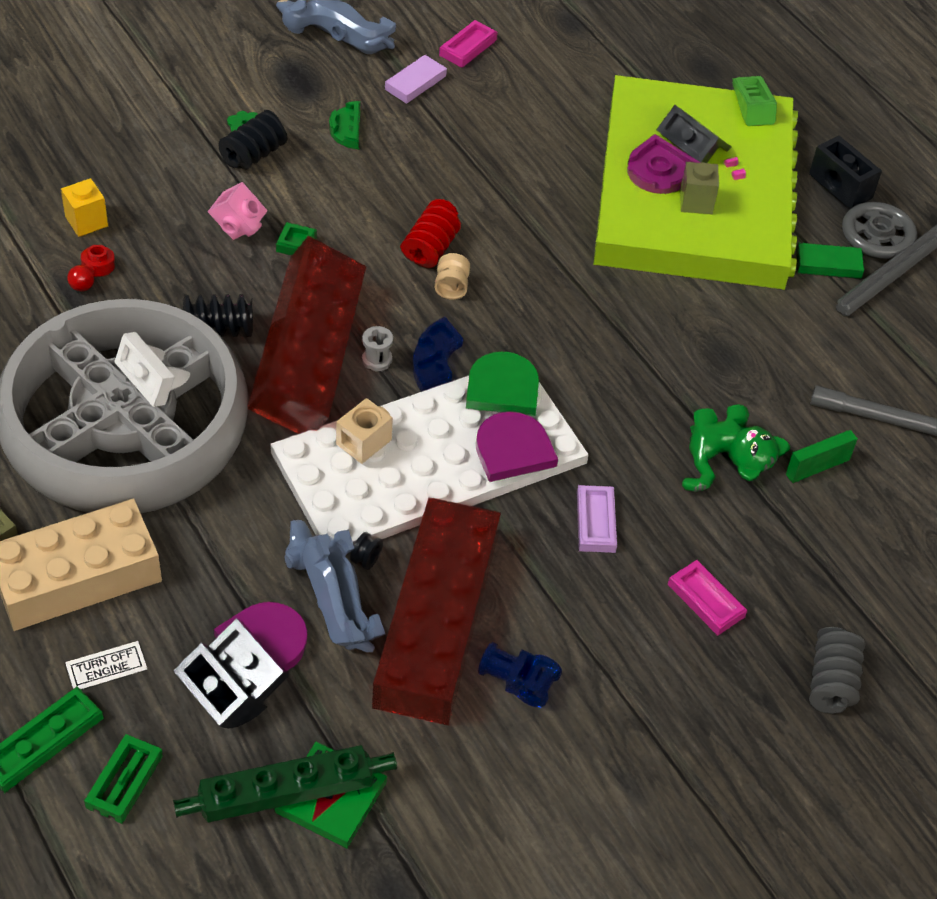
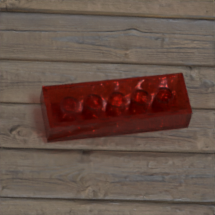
M307 236L288 263L249 399V410L298 434L309 430L317 431L329 419L366 270L365 265L310 236Z
M428 497L373 682L372 709L449 726L498 540L501 512Z

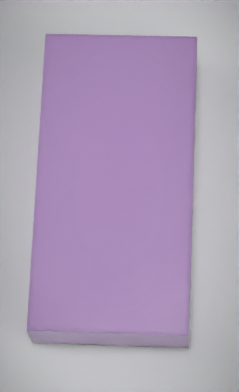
M424 55L385 81V90L407 104L446 77L447 68Z
M578 485L579 551L616 553L617 535L614 487Z

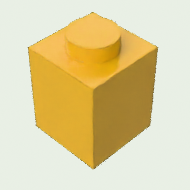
M91 178L61 188L65 217L78 237L108 227L105 198Z

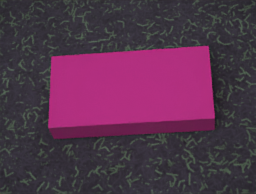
M474 20L440 47L439 56L463 68L497 41L498 32Z
M698 560L669 577L668 586L717 636L745 618L747 609Z

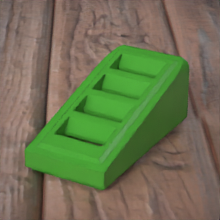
M763 77L733 78V88L746 125L774 124L776 121L777 102Z

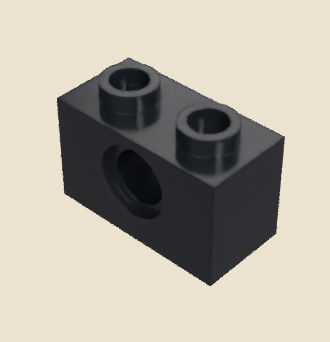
M838 135L816 147L809 175L851 209L874 197L882 170Z

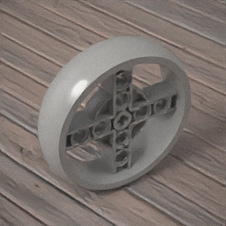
M115 299L89 303L63 312L39 326L23 340L8 359L0 377V445L12 467L30 486L48 499L61 505L90 513L134 498L140 514L156 511L180 502L198 492L210 483L228 464L241 441L246 426L249 404L247 384L241 365L226 341L213 328L194 315L177 307L149 300ZM136 332L147 345L165 351V356L162 360L165 366L190 372V377L185 384L170 391L165 405L153 407L114 363L115 358L106 359L99 352L119 349L123 334ZM57 372L72 386L68 410L28 434L23 423L26 407L42 383L53 373ZM210 377L220 390L221 405L212 422L193 440L173 422L177 404L176 398ZM96 449L113 453H128L139 450L151 461L123 467H100L76 463Z

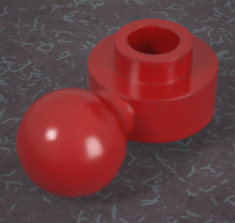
M92 245L81 253V265L74 266L68 272L67 280L70 287L79 292L87 291L93 286L95 277L106 276L113 272L115 269L113 251L103 245Z

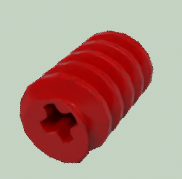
M444 199L432 200L401 243L400 248L404 256L421 267H435L445 253V250L449 247L450 242L453 241L455 235L461 229V222L458 218L456 207L450 201Z

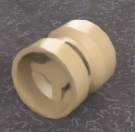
M457 253L443 255L438 261L435 291L441 297L449 300L460 299L465 296L468 289L467 278L470 274V262L466 257Z

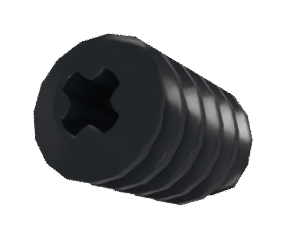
M264 110V112L257 114L255 118L248 120L246 124L239 126L237 130L230 132L228 136L221 138L218 147L221 157L226 164L232 168L239 166L247 170L251 168L252 163H258L261 157H267L270 151H276L279 145L286 144L288 138L278 116L270 110Z
M212 294L209 304H206L203 296L198 295L195 304H192L189 295H184L183 310L199 318L211 328L215 327L221 337H224L227 327L230 328L233 337H238L241 327H243L247 337L252 336L253 298H251L250 304H247L244 295L239 294L236 304H233L230 294H226L223 303L219 304L216 294Z

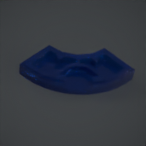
M446 317L431 324L418 339V344L413 354V375L421 392L452 381V371L448 365V359L454 351L462 347L463 338Z

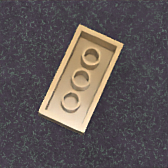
M134 498L0 541V595L13 631L162 582L159 555Z

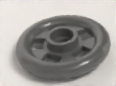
M865 202L852 207L843 218L842 230L847 241L855 248H862V253L871 257L893 258L917 240V228L909 215L887 203ZM863 216L864 218L868 219V221H866L865 224H862L858 222L857 219ZM895 229L904 230L905 235L896 236ZM864 233L869 240L863 239L859 234ZM891 242L892 246H881L880 243Z

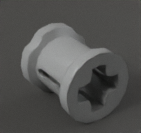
M370 327L362 336L363 345L366 348L362 354V363L367 369L376 372L384 371L392 363V353L389 348L393 344V334L385 327Z

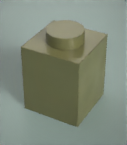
M686 162L680 189L681 212L713 215L719 189L718 164Z

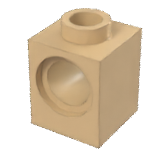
M366 398L336 421V445L363 464L392 440L393 417L390 416L385 408L375 405Z

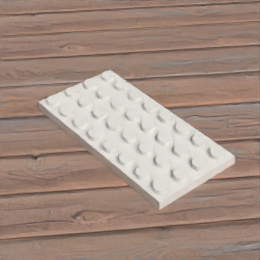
M469 376L382 405L381 407L385 408L390 416L393 417L392 440L363 464L336 445V421L270 444L271 454L315 535L328 533L329 536L334 538L336 532L349 530L353 545L363 532L370 533L373 540L376 538L385 539L587 464L588 453L539 382L536 416H528L537 420L545 429L558 457L557 467L489 482L476 451L477 432L486 419L502 412L466 409Z

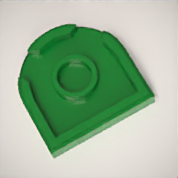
M493 352L482 356L473 364L470 370L466 409L518 412L536 416L539 376L536 368L526 358L511 352Z

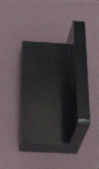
M676 105L672 107L656 129L685 153L701 163H708L719 146L726 151H729L732 147Z

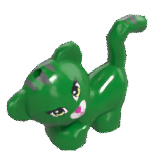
M744 405L729 406L727 408L726 420L719 422L713 409H698L694 412L695 425L690 427L692 435L690 437L689 450L701 477L685 478L682 481V487L684 490L692 492L709 489L716 476L708 460L723 452L729 453V457L733 464L737 466L741 478L747 481L756 480L761 472L769 470L777 462L778 458L790 451V444L781 437L772 436L769 431L760 426L746 427L750 414Z

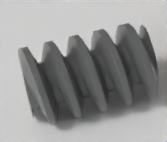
M825 627L819 629L817 633L818 640L815 645V665L812 670L813 679L810 685L809 701L820 712L836 714L846 710V707L858 704L860 700L859 690L862 685L860 677L863 674V651L866 644L864 639L855 633L838 627Z

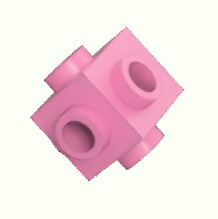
M241 182L223 191L207 212L221 226L222 230L235 240L245 234L247 237L255 234L261 228L262 223L260 221L268 210L246 185Z

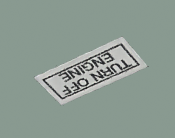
M138 641L65 662L73 689L77 686L80 689H84L147 670Z

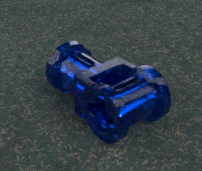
M491 642L482 656L478 674L484 676L488 673L506 681L505 691L516 695L521 701L530 706L544 707L549 699L548 691L552 683L559 680L562 669L557 662L547 656L533 655L521 650L519 656L516 657L498 649V644Z

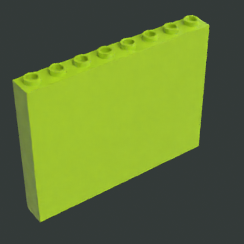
M615 75L593 265L785 290L788 277H794L797 264V259L792 258L797 243V236L792 235L797 222V214L792 213L797 202V192H792L797 182V171H792V169H795L798 154L796 150H793L796 147L798 131L793 130L796 127L798 111L793 110V98L773 95L777 102L775 123L771 125L747 126L742 117L734 90ZM674 105L690 114L732 146L729 151L719 146L708 161V164H718L719 189L713 215L681 212L680 190L667 194L648 192L636 186L628 176L627 166L631 152L654 134L680 149L656 130ZM738 158L737 166L726 168L724 165V160ZM744 168L746 178L734 180L732 171Z

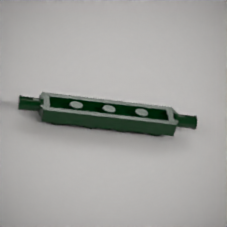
M359 745L201 779L198 795L173 800L176 818L201 812L204 819L209 823L372 787L373 774L397 770V763L394 752L370 758L369 754L363 749V746Z

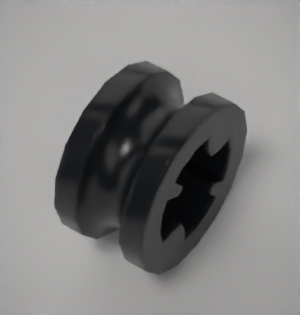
M363 532L354 544L350 561L355 564L362 562L364 569H371L380 556L383 540L380 538L373 540L370 533Z

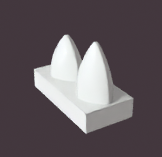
M136 332L125 333L122 336L114 363L153 407L165 405L170 391L185 384L190 377V372L165 366L162 362L165 351L147 345Z

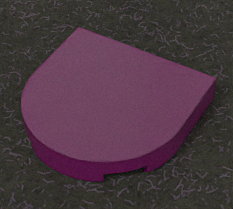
M654 134L631 152L627 173L631 181L639 188L652 193L667 194L681 189L686 162H701Z
M518 412L498 413L486 419L478 429L476 451L489 482L557 467L558 457L545 429L537 420L528 415Z
M263 602L252 605L214 628V636L217 638L236 618L239 619L286 671L294 667L302 659L307 644V628L303 618L291 607L276 602Z

